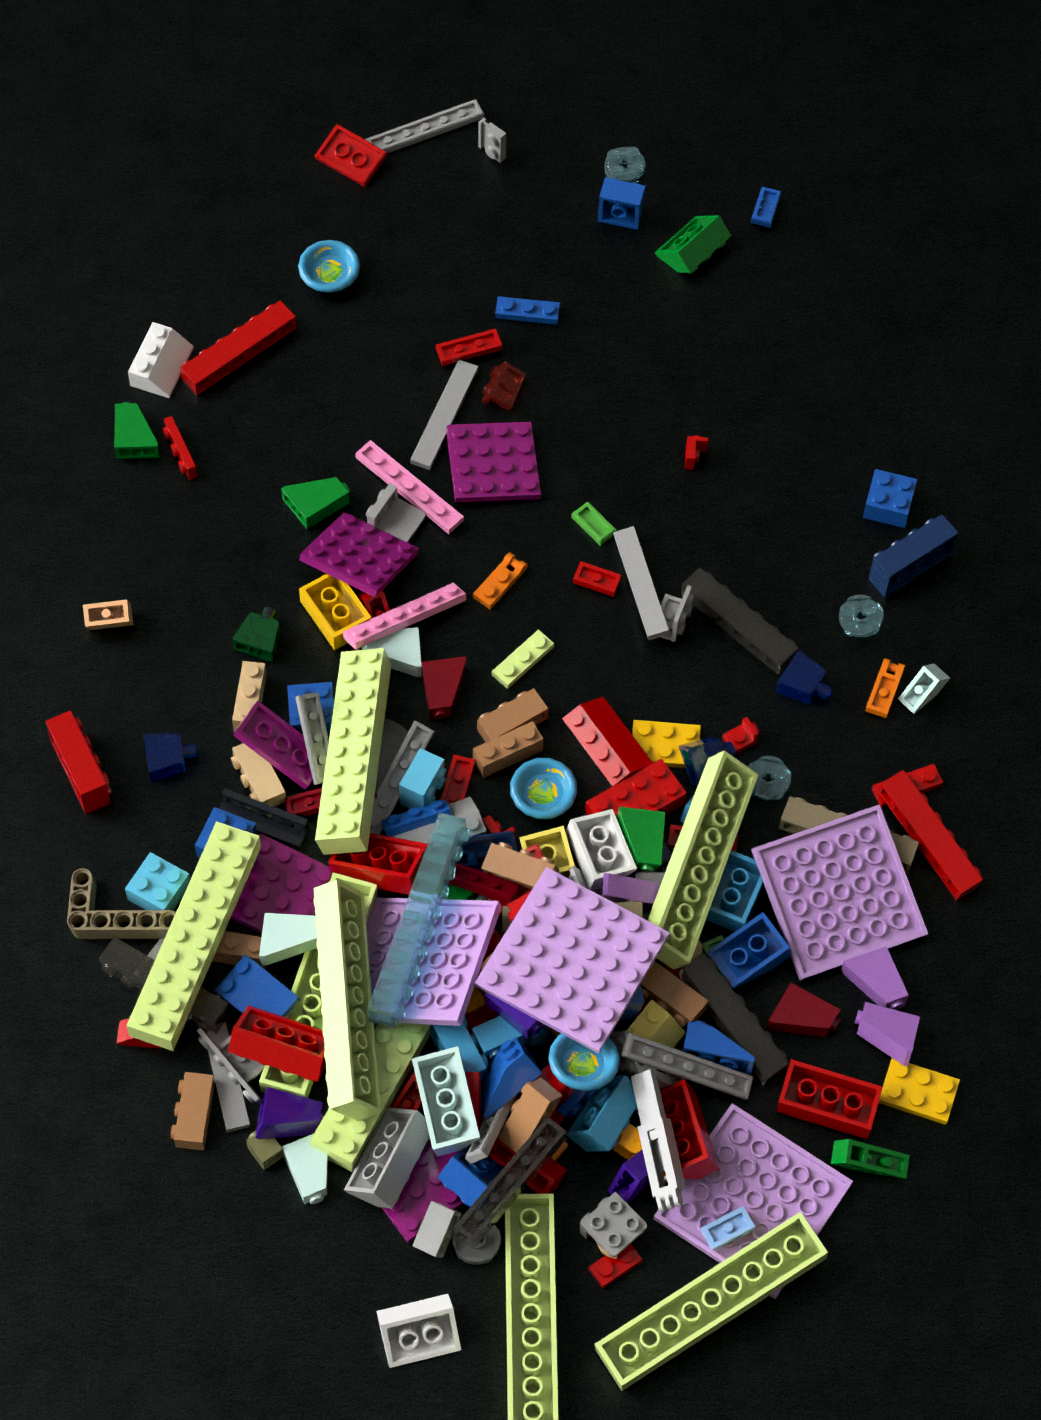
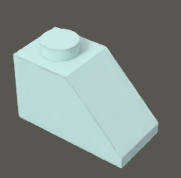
M935 664L925 665L898 700L914 714L940 692L950 677Z

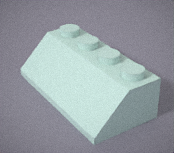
M459 1047L413 1058L412 1062L430 1140L437 1157L461 1151L479 1140L480 1134Z

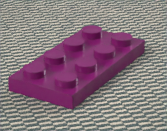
M257 700L233 736L303 789H306L313 779L304 736Z

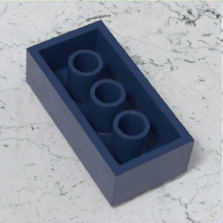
M943 515L929 519L920 529H913L907 537L894 541L890 548L885 551L880 550L874 555L869 580L884 598L951 556L958 532Z

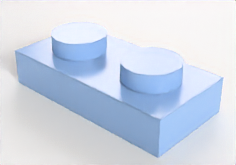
M744 1206L701 1227L700 1231L711 1250L714 1251L755 1230V1225Z

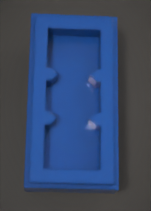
M766 187L761 188L751 223L771 228L781 197V191Z

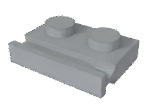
M483 118L478 122V147L480 149L482 147L485 148V152L490 158L501 163L506 158V133L490 122L488 124L486 118Z

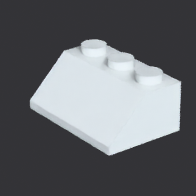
M152 322L128 371L130 386L170 398L181 376L180 367L188 361L194 349L193 345L173 328Z
M613 809L570 819L566 835L589 890L593 891L602 888L604 873L628 876L636 871L637 867Z
M448 1294L377 1311L389 1368L461 1350L454 1310Z

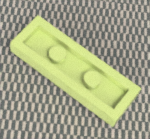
M537 630L492 671V676L508 689L552 650L554 643Z

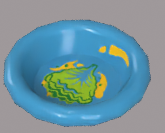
M325 240L316 242L303 252L298 268L300 277L307 286L316 291L331 293L349 287L356 280L360 270L358 255L350 246L340 241Z
M535 758L523 763L515 771L510 782V794L516 807L525 815L536 819H552L564 814L573 805L577 795V781L572 771L562 762L551 758Z
M560 1034L550 1046L548 1060L551 1071L561 1083L572 1089L590 1091L600 1089L612 1081L618 1072L620 1057L616 1045L610 1038H608L598 1054L571 1038Z

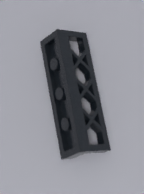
M224 788L222 792L223 802L219 809L255 822L257 834L261 833L277 842L298 850L301 849L309 832L308 819Z

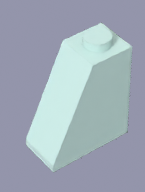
M418 627L403 628L362 647V650L384 648L392 663L391 669L422 677Z
M265 913L259 953L261 964L269 965L316 949V916Z
M314 1134L282 1146L284 1158L304 1204L309 1202L310 1204L319 1203L324 1199L323 1196L327 1195L328 1157L327 1154L310 1146V1140Z

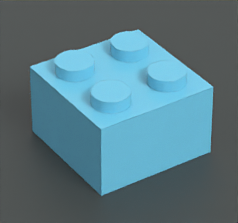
M421 748L419 749L399 784L401 805L409 809L420 808L436 801L435 795L437 791H441L446 782L444 777L446 769L444 768L443 758Z
M150 852L125 888L127 899L145 910L173 911L185 894L190 882V876L186 871Z

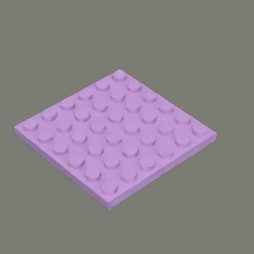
M880 804L751 849L783 937L791 949V958L799 980L841 966L845 960L883 947L888 949L928 934Z
M546 867L475 981V986L599 1054L666 943L670 932Z
M376 898L366 925L374 1022L461 1026L502 907L498 901Z
M732 1103L709 1136L719 1170L700 1179H684L686 1189L681 1191L683 1205L675 1206L671 1210L667 1209L663 1213L658 1209L653 1219L721 1263L799 1212L802 1213L818 1236L851 1187L853 1181ZM744 1206L755 1225V1230L712 1251L700 1231L701 1227ZM783 1287L770 1296L776 1299Z

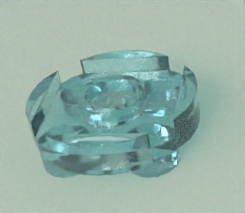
M636 147L612 149L608 151L605 159V174L608 178L636 183L645 172L644 157ZM621 164H628V168H624L623 166H620V165H621Z
M854 595L849 597L841 606L839 622L848 636L868 637L878 633L883 621V609L878 602L876 604L867 595ZM859 612H862V615L867 617L861 620L856 616H858Z
M762 756L748 766V768L758 774L751 795L763 800H779L789 789L791 773L781 759L774 756ZM770 774L774 780L766 782L762 777Z

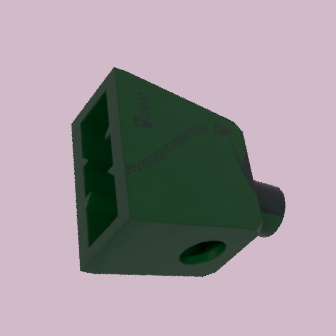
M265 607L261 615L253 612L249 613L232 639L234 650L273 662L280 636V622L274 619L277 612L273 608Z

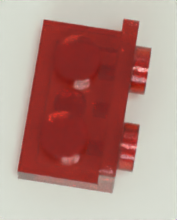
M506 361L500 366H495L490 373L492 379L483 390L485 395L482 402L486 404L492 400L509 410L513 406L526 374Z

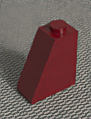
M466 657L421 662L429 719L442 720L452 716L466 672Z
M790 983L771 1015L767 1029L777 1032L827 1037L831 1030L836 1031L841 1022V1019L838 1018L840 1009Z

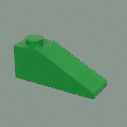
M851 1139L834 1141L831 1165L906 1179L910 1155Z

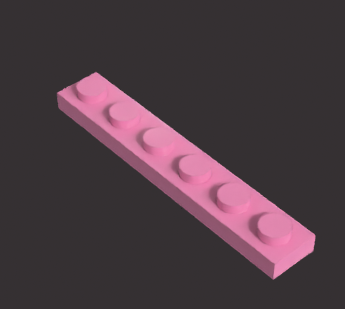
M371 440L356 452V458L388 485L391 483L397 486V492L416 508L424 511L429 519L448 534L464 521L463 515Z
M451 583L343 631V637L356 650L466 601V593L455 583Z

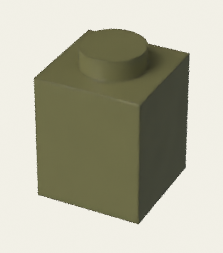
M255 1130L249 1135V1139L246 1140L247 1147L263 1170L284 1157L283 1149L275 1138H255Z

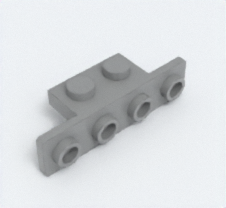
M199 1028L197 1032L201 1035L198 1038L201 1044L206 1049L211 1047L216 1053L213 1058L221 1067L226 1065L230 1070L227 1074L236 1085L240 1083L245 1088L242 1092L251 1103L255 1101L261 1104L262 1099L249 1083L263 1072L265 1065L228 1052L231 1036L217 1046L205 1030Z

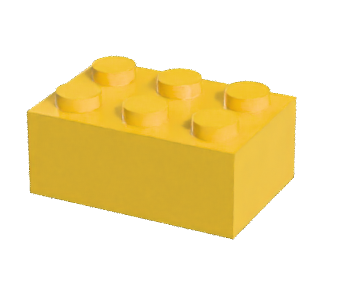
M328 574L299 588L300 602L334 650L348 643L343 637V631L372 619L347 583Z

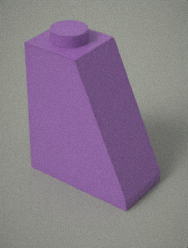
M604 873L602 897L613 902L636 900L643 903L644 912H651L658 893L657 882Z
M887 947L843 961L842 973L877 1005L893 1010L904 1007L908 993Z
M865 1002L863 1011L858 1010L855 1020V1024H859L857 1034L900 1064L908 1066L920 1017Z

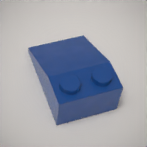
M762 912L708 950L707 954L732 988L735 989L782 964L791 957V949L764 912Z
M246 955L242 957L215 990L242 1014L249 1005L286 1017L300 1000L297 995Z
M702 1021L688 1023L683 1052L751 1076L754 1056L713 1026H709Z
M517 1037L507 1040L501 1045L481 1085V1112L486 1119L519 1093L528 1081L532 1082L542 1074L533 1055Z
M469 1145L452 1156L437 1178L442 1181L448 1190L457 1194L465 1205L475 1209L512 1173L489 1156L470 1164L465 1159L471 1146Z

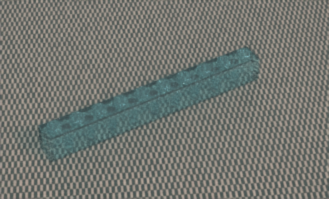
M439 813L367 1009L369 1022L396 1028L399 1020L404 1018L406 1011L404 1005L406 999L410 1000L412 996V983L414 979H418L420 960H424L426 957L428 939L431 940L434 934L435 927L433 924L435 919L438 920L440 918L442 910L440 905L442 900H446L449 891L447 885L449 880L452 881L454 879L455 863L460 861L463 848L461 846L463 842H467L469 837V828H467L465 818Z

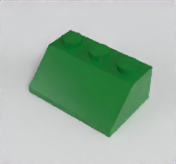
M720 215L695 216L660 247L655 254L678 273L690 274L698 269V265L701 262L708 260L716 249L726 244L725 241L731 234Z

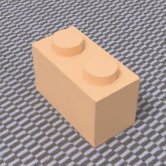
M128 600L83 605L85 627L89 630L133 625L131 603Z

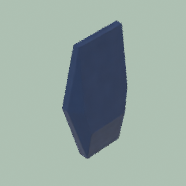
M513 831L470 836L435 852L438 857L484 872L481 868L491 843L499 845L500 842L512 846V850L517 852L518 850Z

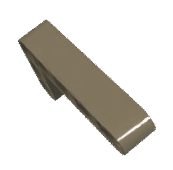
M81 868L73 873L67 924L76 938L165 939L170 928L167 925L173 921L176 914L175 911H94L97 886L91 872L88 869ZM83 880H88L86 884L80 885ZM81 901H86L84 905L78 906ZM84 922L81 927H75L78 923ZM102 922H107L104 927H98ZM130 922L128 926L121 927L123 923ZM147 922H153L151 926L144 927Z

